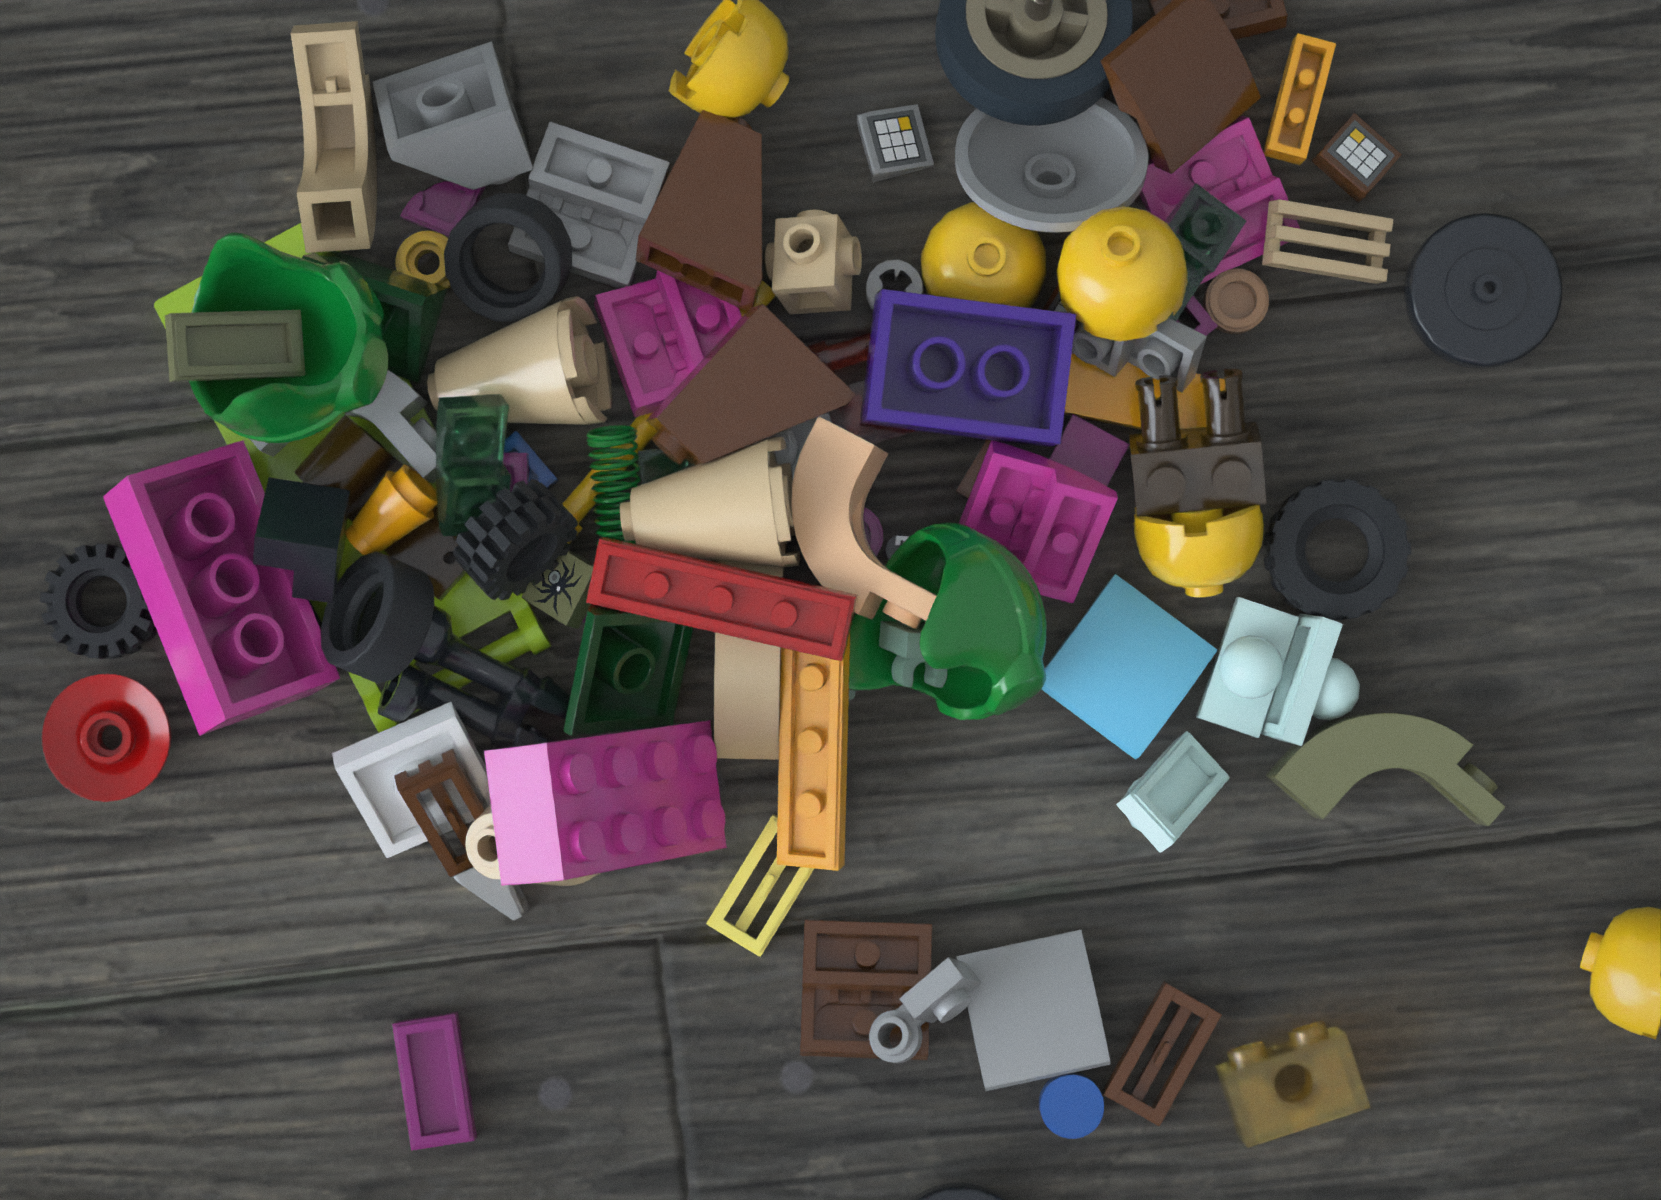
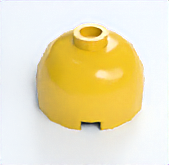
M723 0L703 23L684 52L690 58L692 57L691 62L693 64L686 76L675 70L671 78L669 92L699 113L703 109L727 119L745 116L760 103L767 108L771 107L779 99L789 82V76L783 72L789 54L788 35L779 18L759 0H737V4L731 0Z
M970 202L947 212L930 230L921 253L922 282L927 295L1030 308L1036 302L1046 278V250L1037 231L1023 229L1004 222L987 213L975 202Z
M1122 206L1097 212L1082 222L1064 241L1057 267L1061 304L1067 313L1070 311L1072 314H1076V319L1083 323V329L1095 337L1127 341L1149 336L1157 331L1158 324L1167 320L1172 312L1174 316L1182 306L1187 287V267L1181 242L1168 223L1149 211Z
M1260 505L1137 517L1135 507L1134 534L1139 554L1152 575L1171 586L1185 588V594L1191 597H1210L1224 591L1223 584L1240 578L1251 568L1262 546L1264 525Z
M1652 907L1628 909L1613 918L1604 935L1591 932L1580 968L1592 972L1590 995L1596 1008L1611 1023L1629 1032L1656 1040L1661 1028V909Z

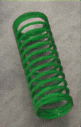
M626 425L604 426L592 429L586 435L588 437L587 445L592 448L606 449L591 451L588 456L593 459L607 460L592 462L589 467L593 470H609L593 473L590 477L594 481L602 482L594 484L591 489L595 492L603 493L594 496L592 499L596 503L603 504L595 507L593 511L596 514L604 515L596 518L594 522L597 525L605 526L597 529L595 533L601 537L635 544V540L625 541L622 531L605 532L622 530L621 520H604L620 519L621 503L618 502L630 500L631 493L616 491L637 487V484L641 481V477L636 474L640 470V466L635 463L639 459V455L634 452L638 448V444L634 441L638 436L636 434L637 430L632 426ZM626 443L633 445V447L629 449L607 448L623 445ZM627 454L634 456L631 460L609 459ZM629 465L635 467L632 471L612 470ZM630 476L636 478L634 482L614 481Z

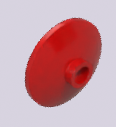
M117 674L92 675L69 685L51 704L42 729L43 753L49 769L55 778L72 793L88 800L100 802L123 800L146 789L163 770L171 747L170 722L160 700L142 683ZM110 725L118 727L122 733V742L114 750L106 747L102 740L104 730Z

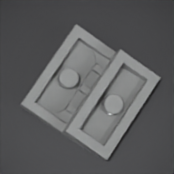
M549 122L533 164L534 170H531L528 178L529 189L526 196L545 203L562 220L571 239V273L618 289L632 284L639 264L635 260L638 236L665 184L670 162ZM514 226L508 243L509 252L545 264L544 256L537 242L524 230Z
M1082 930L956 956L957 960L966 962L981 981L977 987L968 993L972 1000L967 1009L985 1091L1110 1065L1105 1032Z

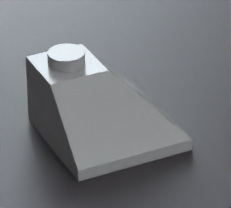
M492 41L373 81L386 146L391 160L472 190L489 184H503L514 179L519 174L534 170L525 137Z

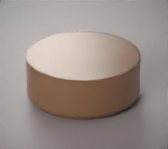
M1230 269L1217 275L1208 285L1203 297V308L1218 325L1216 329L1227 334H1242L1250 331L1263 320L1269 306V295L1263 281L1256 274L1244 269Z

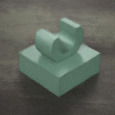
M881 621L879 647L897 654L891 670L894 682L904 687H912L914 669L918 664L924 662L926 667L924 682L933 687H943L947 678V669H933L921 654L919 642L925 622H920L918 628L914 629L900 621Z

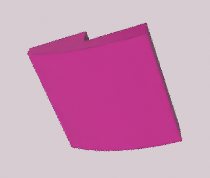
M1240 116L1172 174L1155 167L1152 159H1149L1145 183L1139 193L1147 211L1168 223L1181 242L1187 267L1186 288L1188 290L1216 277L1224 271L1238 267L1263 255L1269 202L1278 199L1289 201L1280 178L1272 175L1250 118L1246 116ZM1283 218L1282 226L1300 229L1297 220ZM1281 241V242H1280V246H1282V245H1284V244H1286V243H1288V242Z
M658 270L655 279L595 295L594 307L634 417L654 412L742 318L738 307Z
M991 440L959 524L966 525L991 537L1011 551L1031 574L1040 595L1074 603L1118 497L1117 492L1072 468L1035 453Z

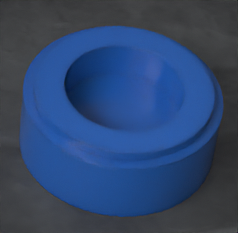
M1074 1072L1052 1077L1044 1085L1039 1097V1110L1044 1123L1053 1133L1063 1138L1076 1139L1090 1134L1097 1128L1103 1117L1104 1100L1099 1088L1089 1077Z

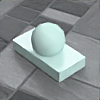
M1236 597L1196 718L1259 738L1275 688L1282 678L1283 664L1299 617L1241 597Z
M1307 614L1297 616L1299 620L1283 664L1282 678L1275 688L1260 733L1279 741L1299 746L1303 745L1312 716L1322 720H1333L1344 716L1353 709L1358 701L1360 684L1354 670L1340 659L1332 658L1343 624L1325 617Z
M1186 731L1172 742L1142 777L1132 783L1126 795L1116 805L1127 816L1132 827L1142 832L1161 853L1180 837L1230 777L1196 739Z

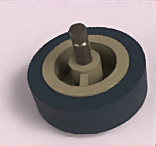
M940 0L935 28L937 54L952 86L966 101L983 113L1001 121L1027 126L1062 122L1086 111L1110 88L1101 60L1131 35L1133 21L1131 0Z

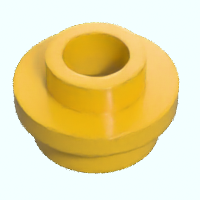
M420 231L412 234L403 241L397 251L396 271L448 289L451 285L445 275L444 250L448 238L434 231ZM426 253L437 254L440 260L439 268L430 275L421 274L418 270V261Z

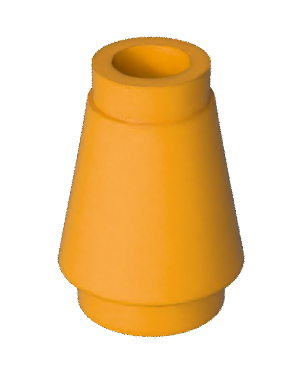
M404 464L396 473L387 471L353 520V524L345 531V535L362 555L383 551L434 517L432 509L441 501L440 496L429 481L422 478L414 468Z

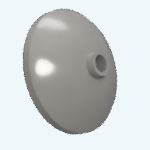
M1103 97L1086 111L1062 122L1040 126L1019 125L1001 121L975 109L965 120L957 136L955 167L965 192L979 207L992 216L1027 230L1049 233L1071 232L1082 222L1101 210L1122 206L1129 207L1134 202L1145 183L1148 167V148L1141 130L1127 113L1120 111L1114 103Z

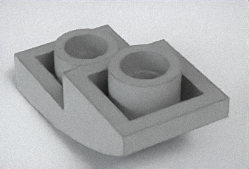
M1168 318L1157 325V331L1145 338L1115 341L1095 337L1084 330L1083 323L1076 319L1072 353L1082 361L1093 364L1114 377L1127 362L1140 368L1148 376L1159 380V376L1163 375L1175 376L1178 379L1177 390L1182 393L1195 378L1207 336Z

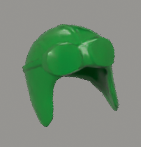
M233 232L220 238L214 245L204 268L194 297L191 313L301 310L305 376L294 378L189 381L196 399L203 410H205L204 412L216 422L245 438L266 443H285L304 439L319 433L344 417L345 413L373 403L386 379L388 352L386 342L382 339L380 324L383 320V309L374 291L360 273L343 261L322 265L284 253L244 233Z
M948 522L933 524L916 531L914 535L908 537L885 566L897 575L937 595L927 620H921V622H925V625L921 631L919 645L923 658L933 669H947V678L943 687H933L924 682L926 667L925 663L922 662L914 669L912 687L908 688L933 697L941 713L959 720L984 719L992 715L998 716L1017 708L1031 699L1041 690L1046 682L1042 658L1046 645L1047 626L1045 608L1039 589L1026 567L1004 545L966 525ZM884 598L873 619L856 614L851 623L849 689L872 690L891 685L902 686L894 682L891 673L892 664L897 654L879 647L881 621H898L882 612L888 601Z

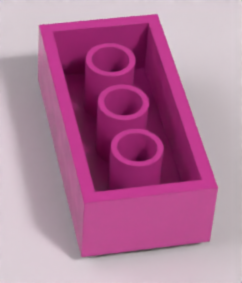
M243 440L128 475L103 496L199 736L313 695L340 679L336 666L328 663L321 649V630L309 600L292 597L294 570L253 564L254 537L265 492Z
M710 720L484 751L501 886L563 881L727 848L724 831L725 813L721 805L716 769L717 750L712 739Z

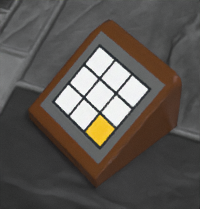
M1354 113L1316 155L1312 162L1359 203L1402 154Z

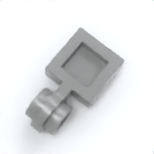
M948 957L899 998L903 1003L899 1008L884 1012L875 1019L869 1033L872 1050L879 1058L887 1062L902 1063L910 1060L917 1054L922 1044V1030L920 1026L925 1022L934 1023L936 1020L945 1023L956 1017L970 1004L972 999L968 993L977 987L981 981L966 962ZM899 1026L902 1030V1040L897 1047L893 1048L889 1040L890 1032L894 1027Z

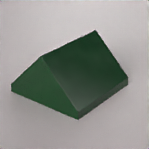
M338 251L313 252L303 255V259L322 265L343 261L360 273L374 291L384 312L383 320L380 324L382 339L386 342L388 352L387 370L397 376L418 383L423 374L447 288Z
M591 604L587 611L564 732L570 736L673 725L693 627Z

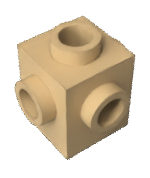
M806 210L798 213L797 217L775 219L774 242L767 244L765 263L768 277L772 281V291L788 313L804 314L851 310L852 276L859 275L861 272L862 253L858 238L851 236L838 214H831L822 210Z

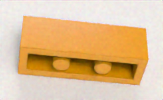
M1299 33L1293 39L1263 150L1266 157L1301 165L1306 160L1336 43Z

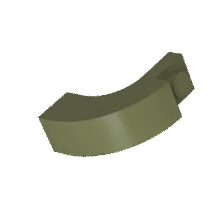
M1364 713L1331 721L1306 734L1302 746L1293 744L1266 774L1272 782L1309 814L1319 819H1324L1348 790L1359 780L1374 772L1391 768L1405 769L1422 777L1475 824L1490 826L1505 808L1492 795L1498 786L1485 773L1469 762L1463 769L1457 765L1473 744L1446 726L1413 715Z

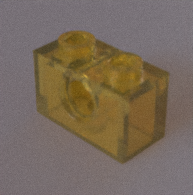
M1324 1021L1306 1024L1288 1032L1289 1042L1266 1049L1264 1041L1245 1044L1227 1052L1228 1062L1215 1066L1238 1137L1247 1148L1371 1108L1345 1032L1336 1026L1327 1029ZM1290 1064L1301 1065L1305 1072V1083L1302 1089L1292 1096L1278 1095L1275 1090L1274 1081L1279 1070Z

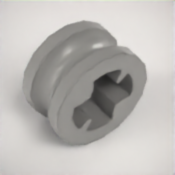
M887 260L878 264L870 272L866 282V299L870 308L873 310L875 295L883 289L880 279L887 274L894 273L895 281L898 280L899 274L903 275L910 282L905 292L922 294V280L918 271L909 263L901 260Z

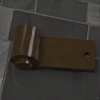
M345 414L298 466L294 473L303 481L302 483L350 490L348 518L353 522L387 471L396 473L404 464ZM440 497L441 501L432 509L434 513L432 519L384 551L392 558L426 572L433 584L434 596L442 601L466 574V571L456 562L457 558L453 555L454 548L459 546L456 542L459 533L469 531V529L465 526L467 520Z

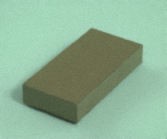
M301 310L170 313L165 315L170 382L294 378L305 376Z

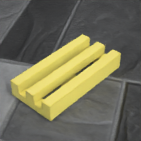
M774 814L706 923L759 957L765 951L814 868L806 867L798 869L757 938L747 934L746 931L786 865H777V857L735 926L724 919L777 833L778 817Z

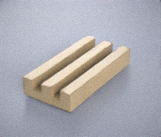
M1280 199L1270 201L1262 265L1374 284L1387 282L1388 269L1382 268L1383 258L1390 255L1391 244L1385 243L1387 232H1392L1393 219ZM1283 218L1369 232L1368 240L1282 226ZM1285 241L1366 255L1365 265L1281 252L1280 242Z

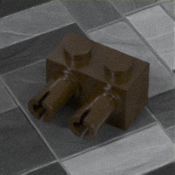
M1224 369L1225 390L1220 391L1217 370L1201 374L1206 427L1180 429L1177 397L1178 379L1175 376H1159L1161 395L1158 398L1154 395L1153 377L1141 378L1135 382L1136 390L1138 391L1142 433L1129 435L1137 517L1267 504L1262 441L1257 422L1245 423L1242 390L1243 372L1241 370Z

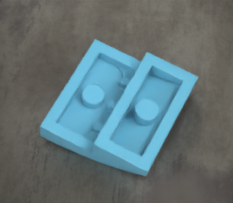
M1115 574L1107 582L1075 629L1066 637L1044 668L1046 682L1041 690L1136 760L1175 711L1215 655L1217 649Z

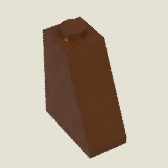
M702 109L638 236L635 260L745 311L755 307L762 281V134L752 130V127L740 117L727 119Z
M761 304L750 308L646 421L657 430L656 434L651 438L653 442L674 462L680 465L687 459L692 465L704 464L844 406L856 394L766 306Z

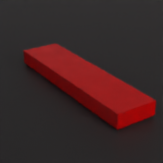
M602 537L598 542L586 603L842 661L846 651L858 595Z

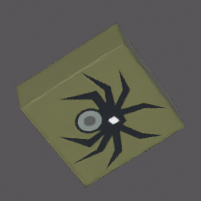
M569 550L567 555L556 558L559 565L553 571L546 569L541 574L543 577L541 582L535 586L530 582L521 598L564 625L579 629L591 605L586 603L594 564Z

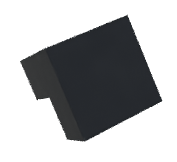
M269 477L254 537L253 564L294 570L292 597L333 603L345 547L350 490Z

